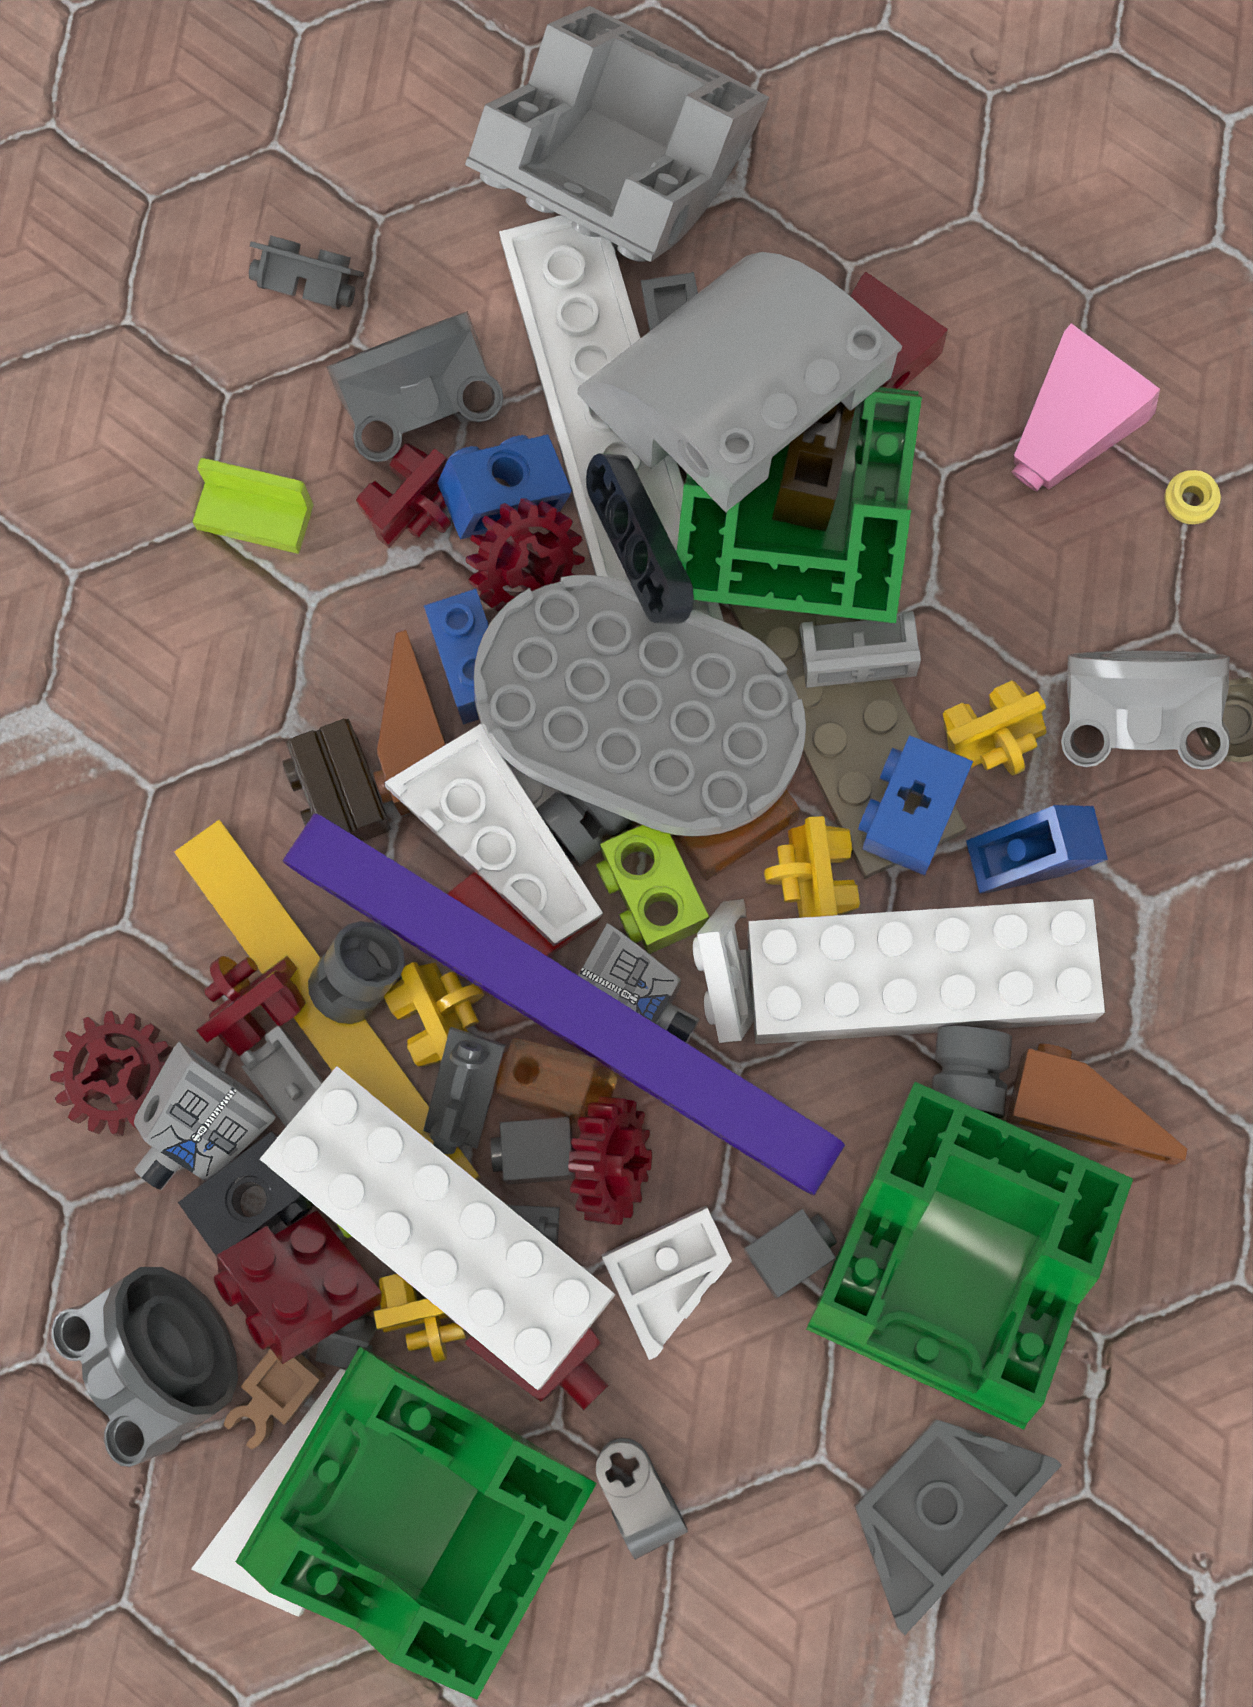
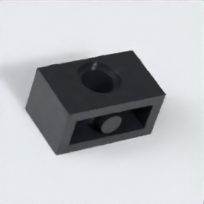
M272 1131L178 1202L216 1257L217 1254L266 1226L272 1229L281 1221H283L285 1226L295 1223L314 1207L312 1202L260 1160L279 1136ZM261 1186L266 1193V1205L258 1215L247 1217L241 1209L242 1195L250 1187Z

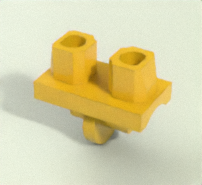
M1013 680L994 688L989 694V705L993 711L977 718L971 706L964 703L944 711L943 723L948 740V750L972 760L971 768L982 763L984 768L989 770L1003 763L1006 770L1012 776L1025 771L1022 754L1037 748L1036 738L1047 734L1042 714L1043 710L1046 709V704L1038 691L1027 695Z
M824 816L808 817L805 819V824L788 830L789 844L777 847L779 865L764 870L765 882L771 885H782L784 902H797L799 918L844 915L859 908L858 885L854 880L833 881L831 863H841L851 858L852 842L850 830L826 826Z
M412 962L403 968L401 973L403 979L393 985L384 998L391 1013L397 1020L407 1019L419 1013L426 1029L407 1039V1048L415 1065L418 1067L430 1066L441 1062L451 1027L468 1032L467 1028L479 1022L472 1004L479 1001L484 996V992L475 984L463 987L457 973L454 971L442 976L436 963L418 966L417 962Z
M394 1274L379 1278V1289L382 1292L381 1310L373 1311L377 1329H383V1332L386 1333L425 1324V1330L405 1334L408 1350L413 1351L430 1347L435 1363L447 1360L446 1343L466 1338L465 1330L456 1322L441 1325L440 1320L450 1317L430 1300L423 1299L418 1301L415 1288L400 1275Z

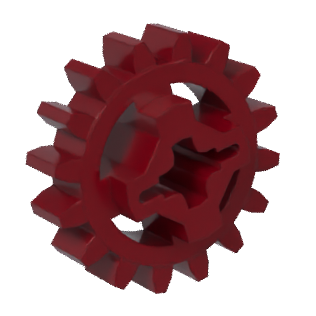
M521 498L518 511L503 503L500 505L501 518L495 521L486 515L482 519L484 526L488 529L484 536L471 535L470 540L479 547L478 554L466 557V563L478 570L468 579L469 583L481 591L479 595L480 600L491 608L495 607V610L498 612L508 602L522 593L506 591L503 589L504 586L508 585L512 589L521 586L523 592L529 588L532 592L541 587L560 582L561 577L575 575L572 573L573 566L585 562V557L573 550L574 547L583 541L580 534L570 529L573 521L563 513L557 512L556 508L544 501H541L537 506L527 498ZM528 527H542L549 533L545 535L539 531L531 533Z
M106 1011L104 1025L100 1026L94 1019L86 1017L83 1019L86 1033L82 1036L67 1031L65 1037L72 1047L69 1052H54L53 1057L64 1063L63 1071L50 1074V1080L65 1086V1090L60 1092L55 1097L56 1103L62 1106L74 1104L68 1115L71 1121L79 1124L89 1117L87 1130L100 1134L105 1128L106 1123H108L111 1134L123 1136L125 1122L129 1121L136 1128L134 1124L135 1116L165 1064L163 1058L172 1052L173 1046L167 1041L154 1043L161 1030L152 1023L140 1030L141 1018L139 1016L129 1013L123 1024H121L118 1014L113 1011ZM112 1038H130L137 1041L141 1046L137 1048L132 1046L123 1051L118 1048L117 1044L113 1043ZM89 1053V1057L85 1065L84 1071L80 1073L83 1060ZM114 1062L125 1067L117 1073L120 1082L116 1085L105 1080L112 1075L110 1065ZM150 1073L148 1084L141 1095L139 1091L144 1077ZM108 1096L112 1104L117 1106L118 1110H100L89 1101Z
M600 1096L598 1103L590 1102L588 1104V1117H579L578 1125L581 1134L579 1138H572L571 1145L575 1150L569 1152L568 1169L569 1172H575V1179L570 1186V1193L579 1194L575 1208L577 1211L584 1212L585 1221L622 1225L623 1218H632L633 1202L641 1203L643 1199L640 1186L642 1182H648L649 1176L646 1171L651 1170L652 1149H646L645 1143L650 1136V1130L642 1129L645 1113L644 1111H636L637 1102L635 1100Z

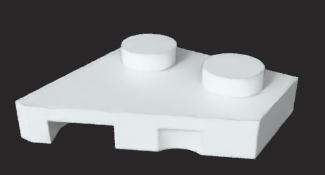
M744 899L722 902L697 933V937L693 941L694 961L697 969L705 972L708 991L705 992L704 996L705 1015L710 1025L715 1024L719 1043L741 1041L753 1023L749 951L746 949L739 950L734 926L739 918L746 917Z

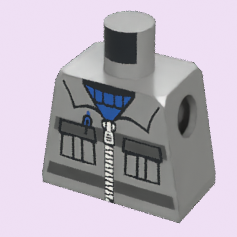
M607 923L578 976L685 1043H688L700 1019L672 1004L681 987V979L618 929Z
M179 1041L173 1048L135 1116L134 1124L143 1140L152 1147L134 1170L143 1180L159 1190L165 1187L181 1166L202 1180L207 1181L228 1165L271 1125L276 1117L259 1095Z

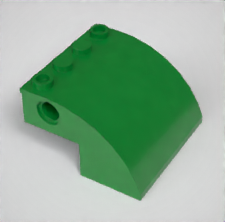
M879 387L856 406L837 498L826 532L772 520L789 444L772 457L768 478L727 512L687 473L683 488L676 552L691 581L694 600L896 623L911 516L908 497L922 401L919 391Z
M914 1082L864 1191L806 1330L1024 1430L1027 1423L1045 1402L1077 1307L1099 1280L1133 1178Z
M359 1347L235 1562L245 1569L269 1593L355 1630L389 1662L477 1700L597 1483L483 1413L387 1360Z

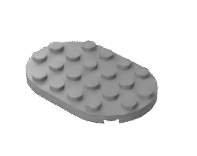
M572 575L561 577L560 582L541 587L532 592L529 588L508 602L489 624L478 648L474 669V699L481 724L498 752L516 769L542 784L661 832L683 836H708L734 830L753 821L772 807L790 784L798 767L805 742L806 721L802 699L798 698L795 688L786 674L787 667L768 646L750 633L692 609L689 618L684 623H653L645 615L632 585L618 579L596 575Z

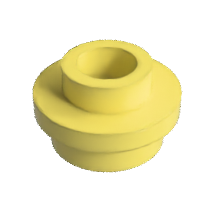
M1188 470L1177 474L1169 482L1164 495L1168 512L1176 520L1185 524H1200L1210 519L1218 509L1221 499L1220 490L1215 480L1209 474L1198 470ZM1188 492L1194 493L1199 497L1200 504L1191 506L1184 502L1182 495Z

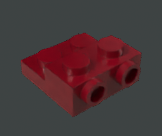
M317 1210L276 1234H273L268 1226L217 1254L218 1274L214 1275V1283L220 1296L228 1306L232 1307L237 1304L247 1317L245 1319L246 1326L255 1343L262 1350L270 1347L282 1364L381 1304V1290Z

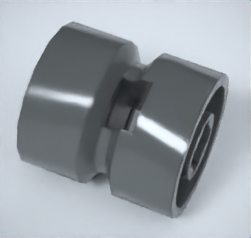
M559 792L554 793L536 808L565 855L579 867L601 850L600 844L603 843L602 837L604 835L617 836L634 822L584 800Z
M359 921L344 927L314 967L308 980L309 996L314 1006L325 1017L338 1023L353 1024L365 1020L373 1013L402 973L405 965L404 951L398 939L388 929L373 922Z
M939 1027L935 1061L943 1068L942 1072L933 1076L931 1089L996 1118H1003L1005 1116L1008 1085L999 1079L1000 1073L1008 1070L1010 1066L1012 1036L1001 1031L978 1027Z

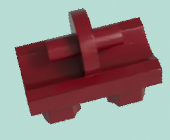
M405 443L396 455L393 456L389 464L391 471L402 479L404 483L394 494H391L378 482L374 481L369 483L356 499L359 509L372 523L377 539L388 548L395 543L406 529L413 536L419 538L429 526L440 533H445L451 526L449 518L443 512L447 506L437 484L447 463V458L435 448L427 455L418 448Z
M285 956L250 982L248 977L258 970L257 964L252 958L246 957L237 964L229 957H219L210 965V973L214 982L207 986L204 992L212 1002H216L224 995L228 999L212 1010L209 1014V1020L199 1026L196 1031L206 1043L218 1036L226 1046L240 1057L244 1052L255 1046L266 1034V1031L251 1015L250 1012L261 1005L277 1026H281L296 1016L306 1004L297 986L290 979L298 968L288 956Z

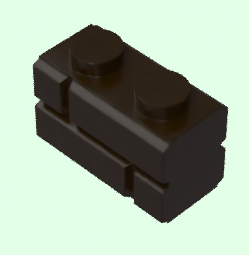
M343 718L322 726L319 730H311L295 736L286 742L291 758L282 761L284 770L293 791L304 790L310 807L300 811L305 826L315 813L336 824L361 841H366L391 830L363 750L349 718Z

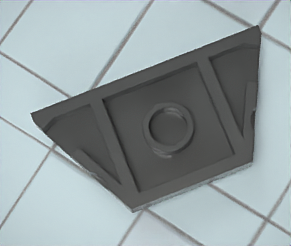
M934 1419L859 1499L854 1507L896 1627L904 1635L911 1630L1062 1466L1057 1459Z

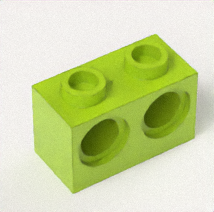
M641 825L600 844L604 860L597 863L596 867L609 895L619 891L627 908V911L619 914L626 934L634 943L642 941L648 954L699 932L708 921L709 915L670 833ZM633 852H644L651 856L654 864L647 873L633 875L623 868L624 859ZM658 901H666L671 903L678 913L670 924L658 926L651 923L645 916L649 906Z

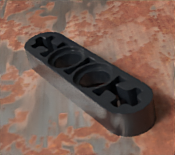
M602 453L594 455L587 468L586 489L645 615L653 623H684L689 618L693 608V587L632 462L625 455Z

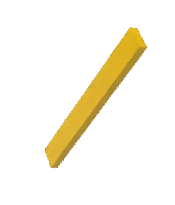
M220 820L216 821L174 851L246 953L255 961L261 973H264L285 956H288L298 968L290 979L297 986L306 1004L293 1018L330 1069L333 1071L336 1066L339 1067L433 1144L434 1141L430 1138V1133L423 1131L429 1110L428 1104L366 1019L353 1024L338 1023L325 1017L314 1006L309 996L308 980L321 957ZM456 1147L455 1153L445 1154L475 1180L480 1178L459 1147Z

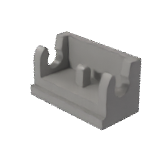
M913 611L902 612V615L897 617L896 623L864 620L813 626V622H803L799 627L806 688L917 676L921 657Z
M276 1026L265 1035V1040L267 1041L265 1045L255 1052H251V1050L244 1052L240 1060L244 1064L242 1066L243 1070L285 1127H287L324 1081L291 1036L280 1026Z

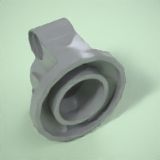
M1095 651L1068 655L1067 693L1070 721L1063 731L1061 739L1064 754L1075 765L1091 767L1103 762L1110 754L1112 748L1132 750L1178 749V754L1183 762L1190 767L1200 770L1214 768L1227 756L1230 745L1229 730L1222 718L1229 691L1230 657L1223 654L1185 651ZM1082 725H1092L1098 728L1104 737L1103 748L1095 753H1086L1078 749L1073 738L1075 729ZM1199 727L1211 728L1220 737L1221 743L1219 748L1210 755H1197L1191 751L1187 743V736L1191 731Z

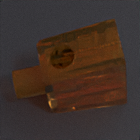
M513 1038L508 1052L504 1051L495 1084H497L496 1093L514 1105L555 1118L569 1117L572 1123L578 1124L579 1117H588V1104L590 1102L598 1103L600 1096L612 1097L618 1077L596 1058L520 1038Z

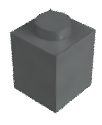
M569 1117L500 1122L501 1137H491V1161L493 1172L503 1171V1181L507 1185L575 1179V1172H569L568 1169L569 1152L574 1150L571 1145L573 1131L572 1122Z
M801 1209L744 1248V1253L775 1299H778L833 1261L836 1257L830 1248L837 1243V1240L819 1214L809 1219L805 1211Z

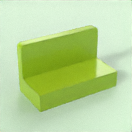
M200 458L197 470L205 484L193 519V524L197 530L299 554L314 506L302 481Z

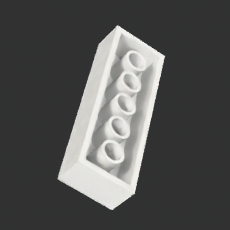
M1093 899L748 922L747 938L755 1044L937 1033L938 1028L943 1026L1001 1029L1094 1023L1105 1013Z
M337 1066L260 1158L262 1162L537 1390H540L615 1296L604 1284Z

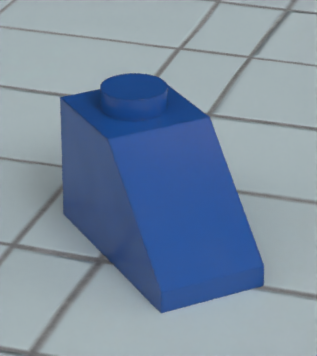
M1053 805L966 840L980 894L1063 877L1108 860L1094 806Z

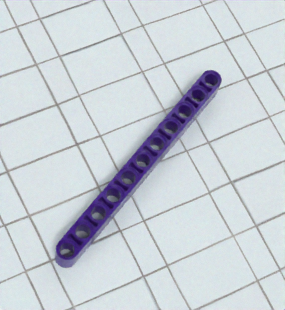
M314 813L282 860L288 867L310 882L388 929L404 941L803 1191L815 1196L845 1147V1144L824 1128L326 818Z

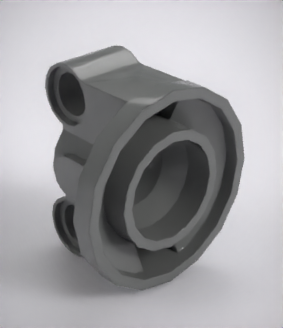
M468 311L387 341L326 367L340 401L354 421L353 438L355 447L363 457L375 462L386 461L396 455L401 447L402 433L427 425L456 412H459L471 421H488L497 415L503 403L501 386L486 371L480 342ZM474 381L485 382L492 392L491 403L486 409L479 412L468 410L463 403L462 397L466 386ZM377 420L387 423L393 432L390 445L380 451H374L366 447L361 437L365 426Z
M139 1267L89 1303L61 1311L55 1317L52 1325V1341L55 1349L67 1360L81 1361L82 1378L87 1393L96 1406L108 1415L110 1419L104 1431V1443L107 1453L113 1461L121 1466L131 1467L174 1450L180 1443L184 1432L190 1431L206 1421L232 1400L238 1382L237 1356L225 1322L210 1300L190 1281L163 1267Z

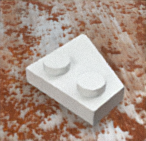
M707 1206L601 1255L649 1360L659 1355L664 1348L663 1345L672 1333L699 1304L701 1296L712 1283L717 1281L732 1262Z

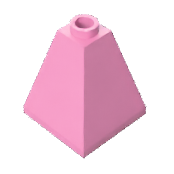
M1071 323L1063 333L1015 451L1014 464L1016 467L1012 470L1013 475L1036 492L1042 485L1049 490L1147 423L1156 412L1160 388Z

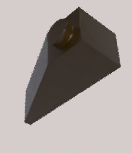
M840 401L789 443L772 520L826 532L837 498L855 408L850 411Z

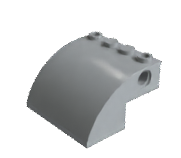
M588 6L547 24L528 84L485 104L465 165L480 172V179L486 184L499 189L510 188L526 197L525 201L530 207L545 213L556 212L572 221V227L579 233L590 237L602 236L617 244L618 251L625 257L635 261L643 262L648 260L651 262L680 241L708 208L740 158L766 108L769 97Z
M759 252L745 256L580 385L577 394L650 469L670 455L727 512L768 478L772 457L840 401L851 411L888 381L892 376L897 354L901 351L902 345L852 297L824 275L797 260L781 254Z

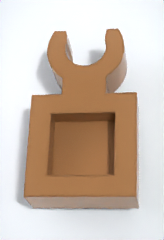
M270 1349L241 1385V1388L253 1399L232 1409L225 1418L224 1426L229 1430L236 1426L242 1417L252 1419L256 1431L246 1444L252 1450L270 1437L274 1425L273 1416L283 1425L290 1422L325 1379L326 1375L301 1353L282 1364Z

